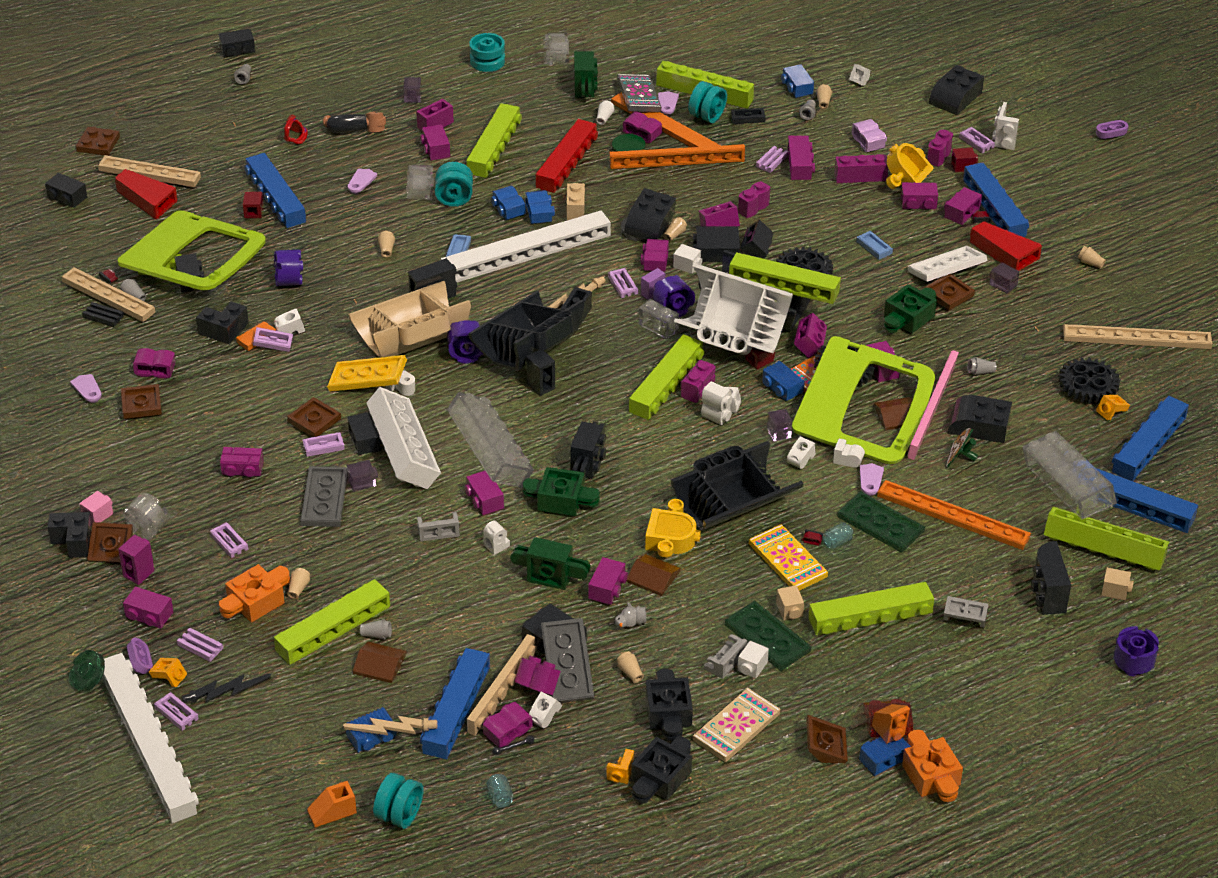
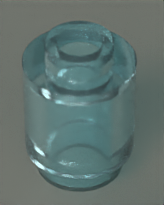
M842 522L826 530L823 534V541L828 548H836L852 540L853 529L849 524Z
M502 774L492 775L486 782L492 802L500 808L510 805L513 801V792L507 777Z

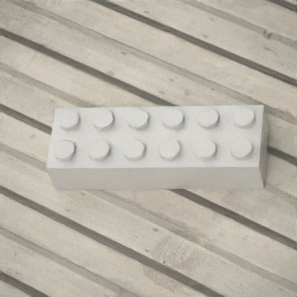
M379 387L368 400L367 406L385 451L388 454L390 463L393 466L395 476L400 481H406L416 487L428 489L441 474V471L410 399Z

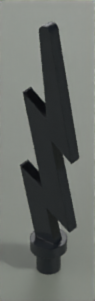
M268 673L242 683L245 676L243 674L215 688L217 680L196 691L190 690L189 693L181 695L182 702L187 703L191 701L195 703L198 699L207 695L206 704L233 690L232 696L270 679L271 674Z

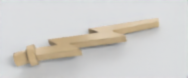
M601 276L598 279L594 278L587 287L582 284L579 288L593 291L595 288H600L606 281ZM564 294L549 307L557 308L564 304L568 298L567 295Z
M398 716L400 722L370 718L373 725L345 723L343 726L345 730L388 735L386 730L415 734L412 727L429 731V729H437L438 722L437 720H429V718L421 720Z

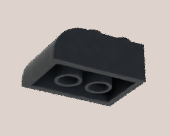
M955 65L935 84L929 98V104L958 115L982 93L984 76L962 66Z
M644 188L628 214L624 233L646 240H659L674 215L676 198Z
M976 395L962 396L954 403L948 434L960 435L967 428H971L973 431L970 438L1004 443L1012 402Z
M1057 541L1047 542L1039 547L1036 563L1033 567L1031 590L1036 594V605L1040 607L1042 615L1067 612L1071 582Z

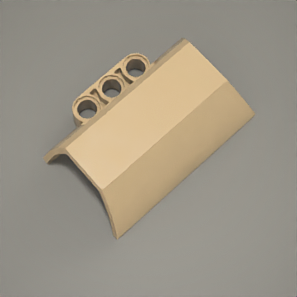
M441 281L349 314V319L370 350L379 358L390 357L446 338L452 323L468 320L471 303L467 300L449 307L445 281Z

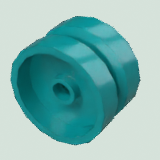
M481 33L471 38L469 42L470 65L474 69L483 72H493L504 66L505 42L501 36L493 33Z
M705 81L700 82L691 94L688 104L689 114L702 118L707 122L715 123L725 109L727 102L726 90Z
M448 162L440 166L435 174V195L437 199L448 206H461L467 203L473 194V173L470 168L459 162Z
M394 772L388 774L376 794L373 807L375 818L384 822L391 820L392 824L397 827L408 828L420 809L424 793L423 784L413 779L406 781L404 776Z

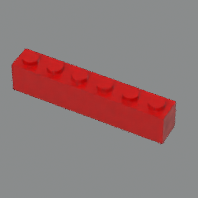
M581 119L575 122L536 173V188L555 193L562 186L563 181L569 177L571 170L583 158L586 150L590 149L592 142L596 141L598 137L596 123Z

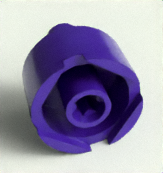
M301 250L275 251L274 267L276 273L274 275L276 286L302 285V274L300 275V271H303Z
M678 275L666 277L663 280L657 281L654 285L653 300L655 304L671 318L684 316L689 312L687 309L693 306L695 302L694 291Z
M463 320L450 325L451 329L447 333L449 353L452 358L454 357L460 363L475 362L478 360V357L483 355L469 338V333L480 326L477 321Z
M1136 626L1127 627L1120 631L1113 659L1117 666L1129 676L1147 673L1155 667L1159 640L1148 629L1143 631L1139 630Z

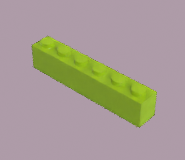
M662 61L657 68L656 86L692 94L696 85L705 81L726 90L727 104L748 109L754 98V84L747 81L690 68L685 65L674 64L669 61Z
M503 103L499 105L466 160L467 167L470 168L473 175L486 178L489 172H492L495 162L499 160L500 153L504 152L506 143H509L512 133L516 131L517 124L521 122L522 114H520V107Z
M737 252L729 266V274L786 291L793 295L834 304L840 290L841 277Z
M683 334L629 398V413L647 420L653 414H656L662 403L667 401L668 396L676 390L677 385L692 370L696 362L702 359L704 355L703 342Z
M1053 507L1049 512L1044 535L1052 540L1065 541L1069 545L1081 546L1091 552H1101L1111 558L1124 559L1130 564H1140L1150 570L1161 569L1169 545V541Z
M375 579L364 584L362 587L348 593L341 599L274 636L275 651L289 665L295 663L389 608V592Z
M921 582L812 603L809 605L808 618L817 636L933 613L934 597L927 583Z

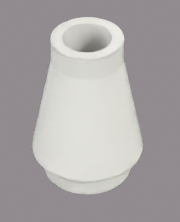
M603 101L599 104L596 122L599 125H604L614 113L613 103Z

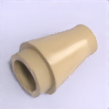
M822 84L817 88L816 95L819 107L826 109L829 106L832 89L830 86Z
M680 217L672 219L666 232L663 234V238L671 242L674 238L685 232L687 227L685 220Z
M383 231L378 236L381 256L385 258L392 255L395 237L390 231Z
M1084 246L1078 255V259L1082 263L1100 269L1106 261L1091 247Z
M296 568L291 573L289 590L287 592L290 598L298 599L301 592L310 582V573L307 570Z
M628 651L622 653L617 658L618 668L633 683H638L644 678L635 654H631Z

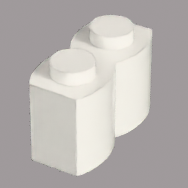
M710 382L703 389L701 415L706 419L723 425L732 415V411H730L732 403L731 390Z

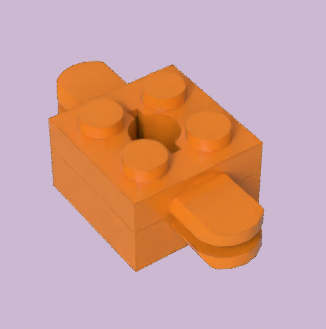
M258 564L225 583L227 597L219 601L220 614L225 618H231L241 613L252 623L284 604L283 587L290 583L288 568L278 566L267 572Z
M923 730L911 731L908 734L907 740L911 747L904 749L902 766L921 797L937 793L944 802L954 801L958 795L959 785H961L963 767L944 737L930 741Z

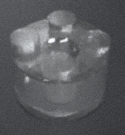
M567 32L545 34L543 39V48L546 49L544 63L548 64V66L568 65L569 59L566 58V55L569 54Z
M408 165L406 178L407 199L432 200V190L430 189L434 186V177H431L433 175V166Z
M148 493L139 494L124 509L122 514L127 524L133 525V533L137 531L145 539L151 540L170 520V515L165 506L161 508L158 505L160 501Z

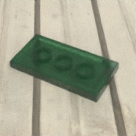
M861 491L837 512L838 518L901 553L925 531V526Z
M755 600L725 619L724 625L741 639H746L747 644L752 641L769 648L768 661L780 671L811 652L812 646Z

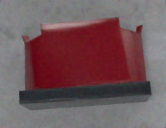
M976 211L975 214H972L974 223H990L991 217L986 211Z
M111 269L99 272L100 278L109 285L118 279L115 276V272Z
M805 529L802 541H804L803 543L819 546L823 540L824 533Z

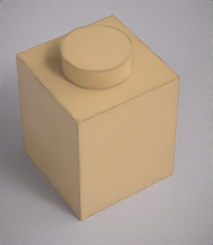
M1107 567L1101 596L1126 600L1127 592H1132L1134 582L1130 581L1131 572Z
M797 585L777 589L776 604L783 620L803 617L804 601Z

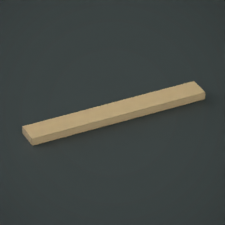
M1068 324L1063 326L1064 341L1200 349L1212 348L1211 332Z

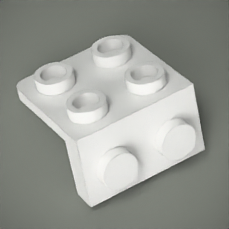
M1003 102L1002 107L998 108V113L995 117L994 126L996 128L993 132L992 140H995L994 147L1014 150L1019 119L1005 116L1007 102Z

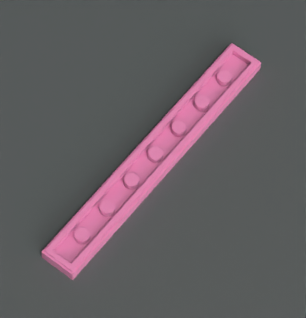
M952 350L910 444L907 456L909 459L914 460L956 365L959 353Z

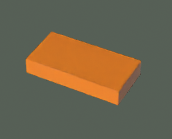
M264 321L238 336L236 341L247 351H250L256 347L253 345L257 327L275 331L276 329Z

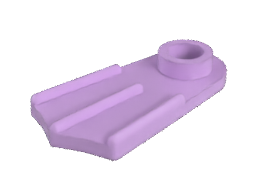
M670 91L658 93L661 113L671 115L674 112L679 94Z
M357 169L348 184V190L354 194L360 193L377 177V173L370 169Z
M92 374L79 375L70 381L71 385L86 401L95 403L101 398V391Z
M873 463L860 465L861 490L864 494L873 496L878 492L884 467Z

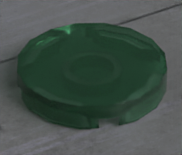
M92 650L81 652L73 661V669L69 670V682L72 687L81 692L93 689L100 682L104 674L105 660L103 656Z

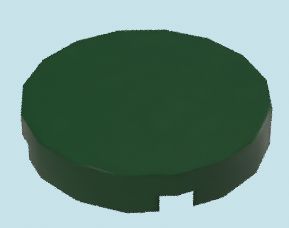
M622 134L614 138L612 149L613 152L645 150V141L642 137L635 134Z

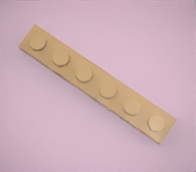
M106 155L98 165L99 171L120 174L124 169H128L157 181L188 187H195L201 178L199 171Z
M75 267L62 276L63 283L142 322L155 313L154 306Z
M527 634L467 718V732L475 736L480 729H483L485 719L490 714H494L499 701L505 698L509 687L515 684L514 680L522 657L528 659L529 655L535 656L537 647L535 646L534 636Z

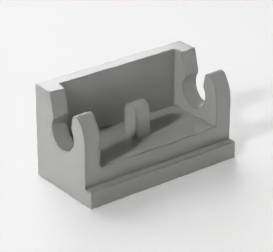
M452 512V519L436 520L433 522L422 523L421 516L417 517L420 542L459 537L457 512Z
M948 596L943 620L948 621V617L979 622L981 623L980 627L984 628L988 604Z
M730 634L728 639L734 641L735 644L727 641L714 657L709 656L706 659L708 663H705L704 669L723 679L738 664V657L747 646L746 639Z

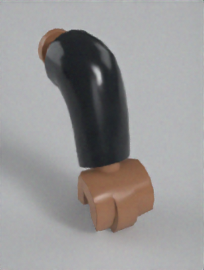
M374 111L367 113L366 116L365 114L327 115L323 119V125L327 127L329 132L335 134L360 130L381 132L384 131L386 117H384L383 112L376 113Z

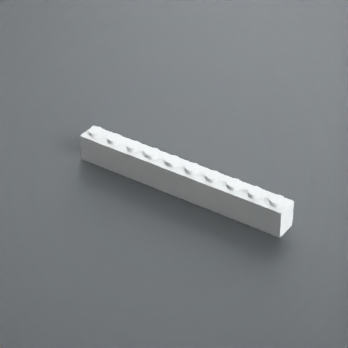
M598 211L441 258V260L447 258L451 264L455 265L457 269V274H455L456 282H460L611 236V222L602 211Z
M122 653L99 660L100 675L171 822L175 823L196 815V805L199 804L195 792L191 793L190 781L187 776L183 777L184 771L180 761H175L176 754L173 747H168V737L165 731L161 732L159 718H154L152 704L146 702L147 696L144 688H139L140 682L137 674H132L133 668L130 660H125Z

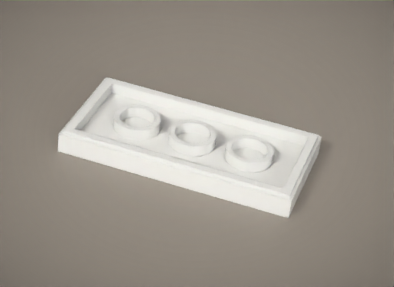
M964 246L908 266V272L928 282L986 262L987 255L969 246Z

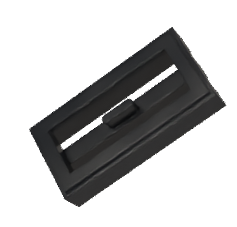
M764 108L731 110L732 124L766 122Z
M91 302L90 307L88 306L86 311L82 312L83 318L115 327L124 317L123 311Z

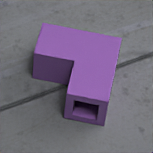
M657 268L641 277V295L648 300L652 299L655 290L654 285L657 281L665 278V273Z

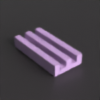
M973 127L959 133L960 139L981 153L995 146V142Z
M773 146L756 162V167L771 173L788 157V151L785 150L783 152V149L779 148L777 150V147Z
M625 268L608 272V277L621 298H624L625 294L627 296H631V293H634V295L638 294V288ZM624 279L626 280V282L628 283V285H629L630 288L627 287V285L625 284Z
M257 327L253 345L290 352L293 334Z
M340 432L303 439V446L307 457L345 450Z
M227 522L210 530V536L231 558L235 557V553L241 554V550H248V544ZM223 529H225L226 532L239 544L238 546L223 531Z
M192 628L187 630V634L184 633L182 635V639L179 638L177 640L178 646L209 662L223 650L222 643Z
M171 692L154 703L155 709L181 731L185 729L186 725L190 726L193 720L196 722L199 719L196 712ZM168 700H170V701H171L173 704H175L178 708H176L175 706L171 705V704L168 702ZM179 709H181L185 714H187L188 717H186L184 714H182V713L179 711Z

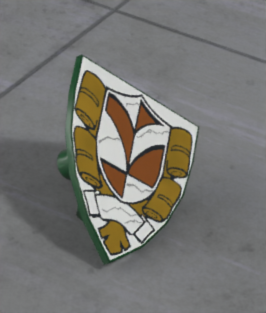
M967 428L953 442L946 468L950 466L959 453L972 461L977 459L978 455L970 451L976 445V440L971 438L967 442L973 429Z

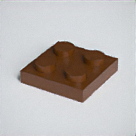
M87 127L76 145V151L109 156L120 138V132L111 129Z
M952 274L945 275L925 286L935 290L937 303L947 310L955 308L975 295L974 289Z
M159 384L121 388L124 419L162 414Z
M315 397L287 416L288 423L311 437L321 435L341 419L340 412Z

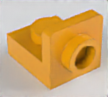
M1103 395L1096 412L1106 420H1111L1115 412L1128 411L1130 404L1118 395Z
M160 658L149 670L152 678L167 679L172 687H177L187 676V672L178 658Z
M626 749L623 757H619L618 764H607V780L628 784L631 776V764L634 762V750Z

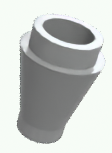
M244 64L235 71L234 78L237 83L246 84L249 82L250 65Z
M808 100L801 106L799 114L803 119L810 120L814 118L816 106L814 100Z
M126 279L120 286L123 292L145 301L147 296L135 280Z
M977 357L970 358L967 370L972 375L995 373L996 362Z
M385 619L361 624L360 634L361 636L386 639L392 635V625L390 621Z

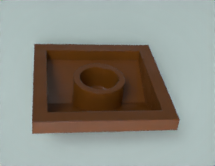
M906 397L875 402L873 404L885 430L902 427L913 399Z
M93 522L87 561L121 563L119 548L133 536V525Z
M644 554L636 559L626 582L662 596L680 573L681 568Z
M367 642L359 650L353 674L393 683L407 651Z
M808 715L806 717L808 751L821 763H846L848 761L846 728Z

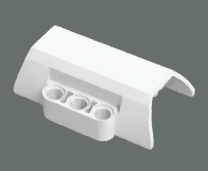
M693 263L692 267H694L701 285V293L695 314L686 319L675 318L674 322L698 329L697 336L702 342L741 355L748 354L752 347L774 353L793 294ZM710 330L711 336L705 339V333ZM724 336H727L728 341L723 345L721 340ZM741 341H744V348L742 350H739V343Z

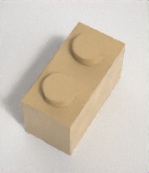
M567 183L568 221L584 216L585 184Z

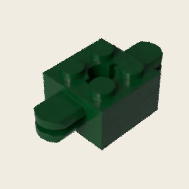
M574 51L575 97H594V91H598L597 58H594V51Z
M907 284L885 301L884 329L890 333H895L901 328L912 334L935 317L937 302L935 290L925 287L920 291Z
M546 467L542 480L527 478L523 482V495L536 498L539 511L576 516L579 505L595 508L600 503L599 490L585 487L584 472Z
M537 537L533 538L530 547L516 545L510 556L513 564L527 567V582L566 590L571 577L585 580L591 568L587 560L573 557V545Z

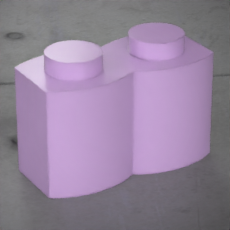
M872 119L852 124V135L865 152L885 148L886 134L879 129L878 124Z

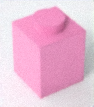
M99 491L80 503L81 512H90L92 524L93 522L101 523L113 514L112 500Z

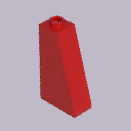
M124 169L115 177L117 192L154 219H158L178 201L176 187L128 169Z
M982 222L971 228L970 243L1015 273L1040 259L1042 249L1040 243L987 222Z

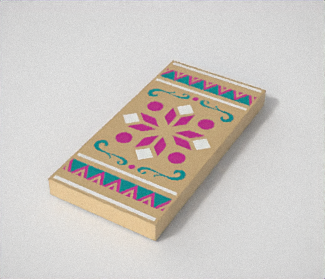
M747 688L693 735V741L726 763L779 716L781 709Z

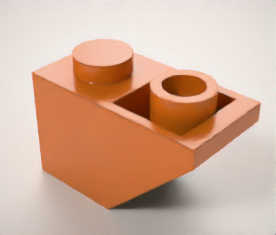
M891 704L874 712L872 727L886 744L894 740H900L905 735L910 710L908 706Z
M348 781L327 787L307 808L314 827L357 813L355 795Z

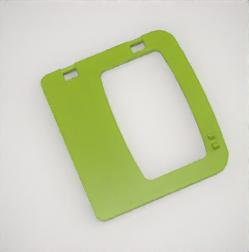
M179 210L118 258V265L191 288L210 290L216 288L242 268L264 246L265 236L257 231L243 229L236 225ZM211 230L248 241L230 260L205 278L164 267L180 250L206 231Z
M838 336L831 337L793 420L792 430L796 434L835 447L839 438L844 439L848 445L861 446L865 450L864 457L885 464H896L904 458L927 408L935 381V374L926 365L905 360V358L863 344L859 345ZM848 346L857 348L858 352L849 350L847 348ZM870 364H876L915 377L918 380L917 389L906 419L896 439L888 448L844 434L841 431L843 419L852 395ZM903 364H905V365H908V366H911V367H914V368H913V370H910V369L904 368V367H902V366H903Z

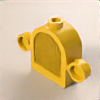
M903 143L900 146L894 144L889 149L890 153L887 156V166L892 175L887 177L886 183L891 189H896L902 185V182L921 183L934 167L925 158V153L922 149L916 148L909 143Z
M670 500L668 502V510L652 509L646 532L645 550L657 551L662 557H670L672 554H682L690 551L695 546V543L700 541L701 530H696L695 520L690 515L683 513L684 503L681 500Z

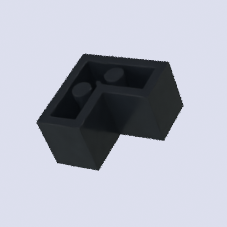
M231 301L222 312L205 307L196 317L198 334L230 345L249 324L247 306Z
M90 512L50 513L48 532L51 544H67L69 558L88 557L92 531Z

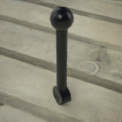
M529 735L525 740L500 748L494 747L492 752L494 755H499L502 751L526 743L531 745L534 743V737Z

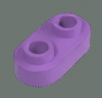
M1122 120L1098 124L1096 135L1101 139L1125 135L1128 131V124Z
M133 638L127 644L132 668L137 673L146 674L153 667L149 648L141 639Z

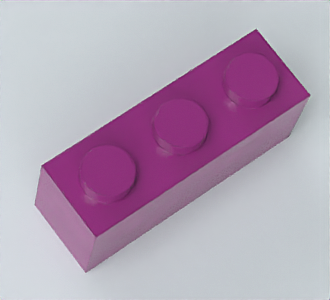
M788 136L787 151L791 180H811L812 173H815V163H813L814 153L812 152V142H809V136Z
M887 155L836 156L834 170L836 183L886 181L888 177Z

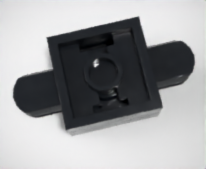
M581 421L570 446L571 471L584 472L585 478L593 479L595 473L599 472L601 459L604 460L606 456V448H604L606 442L605 423L598 425V422L595 421L593 423Z
M670 669L658 670L655 679L646 680L645 684L649 728H662L664 738L668 741H673L676 737H682L683 727L692 726L693 707L688 677L675 678L674 672Z
M655 737L631 764V781L635 783L632 786V797L636 802L647 803L654 794L668 800L692 773L691 743L687 738L676 737L669 744Z

